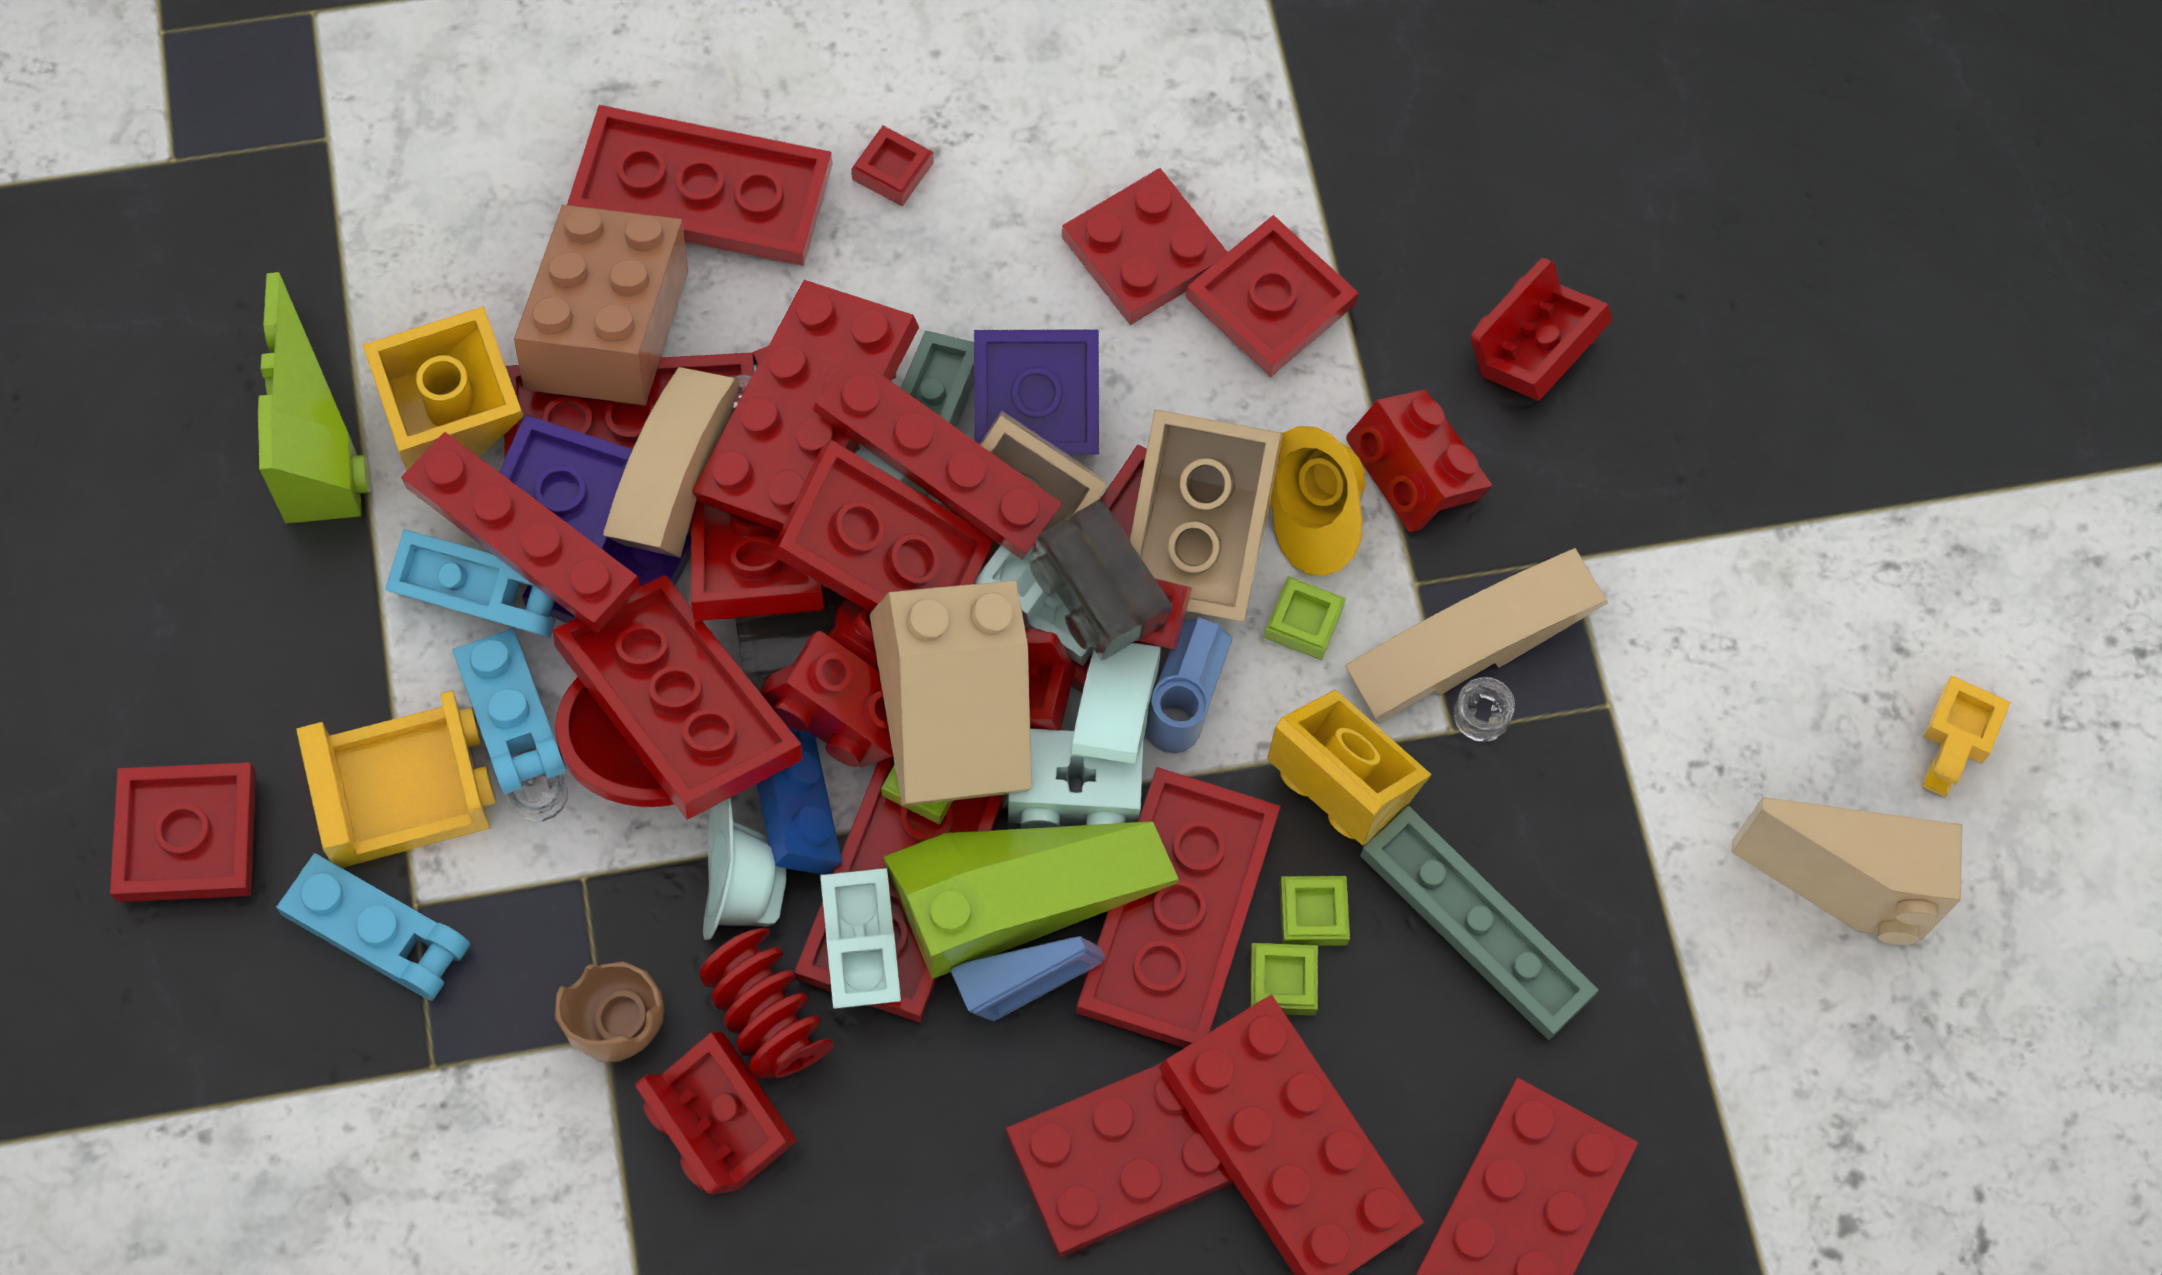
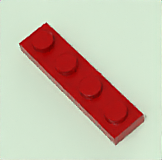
M851 354L814 404V412L1021 560L1029 552L1062 505L1057 499L854 354Z
M446 432L401 476L405 487L596 633L609 622L641 587L636 574Z

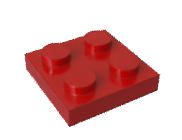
M1161 168L1062 225V239L1129 325L1185 293L1190 283L1228 253Z
M1272 215L1187 286L1186 299L1263 371L1272 377L1353 308L1357 303L1359 292L1277 217Z
M251 762L117 768L110 895L116 902L251 896L256 770Z

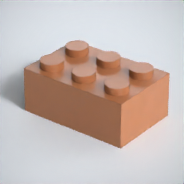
M570 205L561 206L514 337L524 390L646 405L688 274L682 219Z

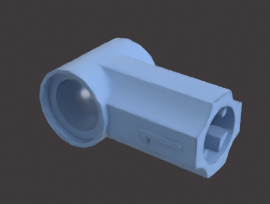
M1199 617L1194 620L1184 619L1177 649L1169 650L1159 681L1152 692L1145 731L1150 742L1164 752L1179 753L1187 751L1195 745L1200 737L1233 637L1223 631L1219 624ZM1169 707H1177L1186 711L1191 719L1174 721L1168 718L1162 710Z

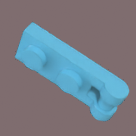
M406 529L403 530L385 590L551 638L556 619L550 618L555 601L494 554ZM520 583L532 586L525 610L513 607Z
M514 628L452 649L503 795L523 789L521 782L546 773L547 778L550 779L567 773ZM533 747L537 748L535 750L518 755L516 757H511V755L531 749Z
M316 853L312 855L276 907L283 917L430 1001L435 999L445 984L441 976L452 960L460 962L471 945L464 936L452 928L436 923ZM417 941H420L429 946L418 964L408 961L406 959Z

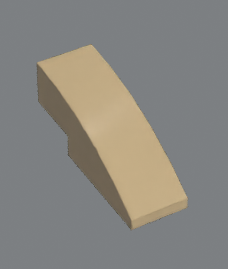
M682 367L677 369L661 393L632 450L612 503L603 532L604 536L624 546L681 558L697 500L692 489L730 420L740 383L739 380Z

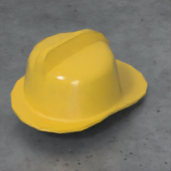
M1297 426L1283 432L1284 435L1271 497L1274 529L1280 550L1292 566L1308 575L1327 576L1343 570L1355 557L1361 543L1363 517L1360 502L1366 487L1365 471L1359 457L1348 446L1340 443L1332 434L1318 427Z

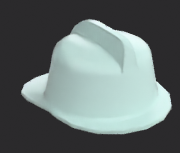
M729 798L710 808L708 826L709 892L703 924L704 940L712 938L717 925L765 927L774 925L780 917L786 884V868L776 867L767 836L734 822L732 819L731 799Z

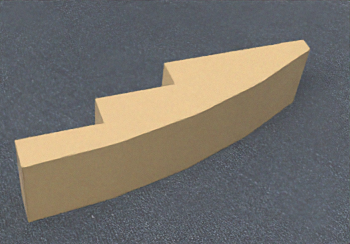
M1574 548L1459 601L1347 663L1345 667L1374 718L1379 723H1382L1434 691L1442 695L1494 663L1499 668L1605 606L1608 604V601L1578 551Z

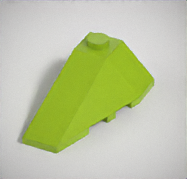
M267 273L263 325L270 353L261 354V372L263 378H265L267 395H260L258 401L259 470L285 524L362 516L361 493L371 491L368 458L366 455H357L280 273Z
M1153 821L944 833L883 857L889 876L932 979L951 972L950 968L960 963L996 955L1178 884L1179 881Z

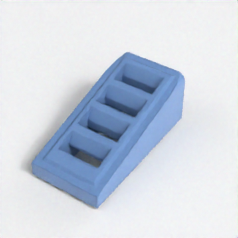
M1073 937L963 962L951 967L950 970L968 1011L988 1020L996 1021L1102 964V960L1106 958L1099 946L1082 937Z

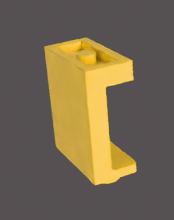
M453 690L440 693L443 705L441 707L331 736L323 722L296 728L322 848L330 862L340 868L490 829L485 806L496 804V797L487 766L475 768L471 747L482 745L477 720L472 707L461 710Z

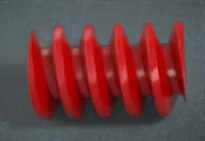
M768 928L751 930L732 938L708 957L699 972V978L704 986L715 988L711 996L715 1007L718 1010L727 1011L723 1021L729 1032L740 1034L736 1042L738 1050L742 1055L752 1057L748 1067L754 1078L763 1080L783 1078L805 1069L825 1056L834 1047L830 1038L810 1043L808 1037L820 1026L821 1021L817 1015L797 1019L795 1014L806 1005L809 999L804 992L786 997L783 994V991L793 983L796 976L792 970L772 974L770 969L781 960L784 954L780 947L763 951L759 950L758 946L771 934Z

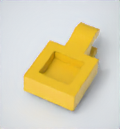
M1951 675L1941 690L1923 735L1924 738L1939 744L1940 747L1925 775L1922 787L1946 798L1952 783L1955 785L1958 783L1967 758L1983 764L1991 754L2011 702Z

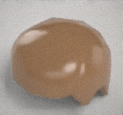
M624 961L602 964L600 966L588 964L582 976L571 987L560 986L556 993L555 1020L577 1051L598 1062H620L634 1056L654 1039L664 1021L665 1006L660 988L646 970Z

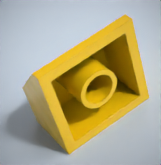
M484 306L362 345L406 471L444 432L480 457L523 418Z
M1336 689L1283 716L1275 726L1267 760L1281 772V778L1289 788L1298 794L1308 796L1328 814L1330 823L1339 833L1348 838L1356 839L1362 846L1369 843L1407 807L1432 775Z

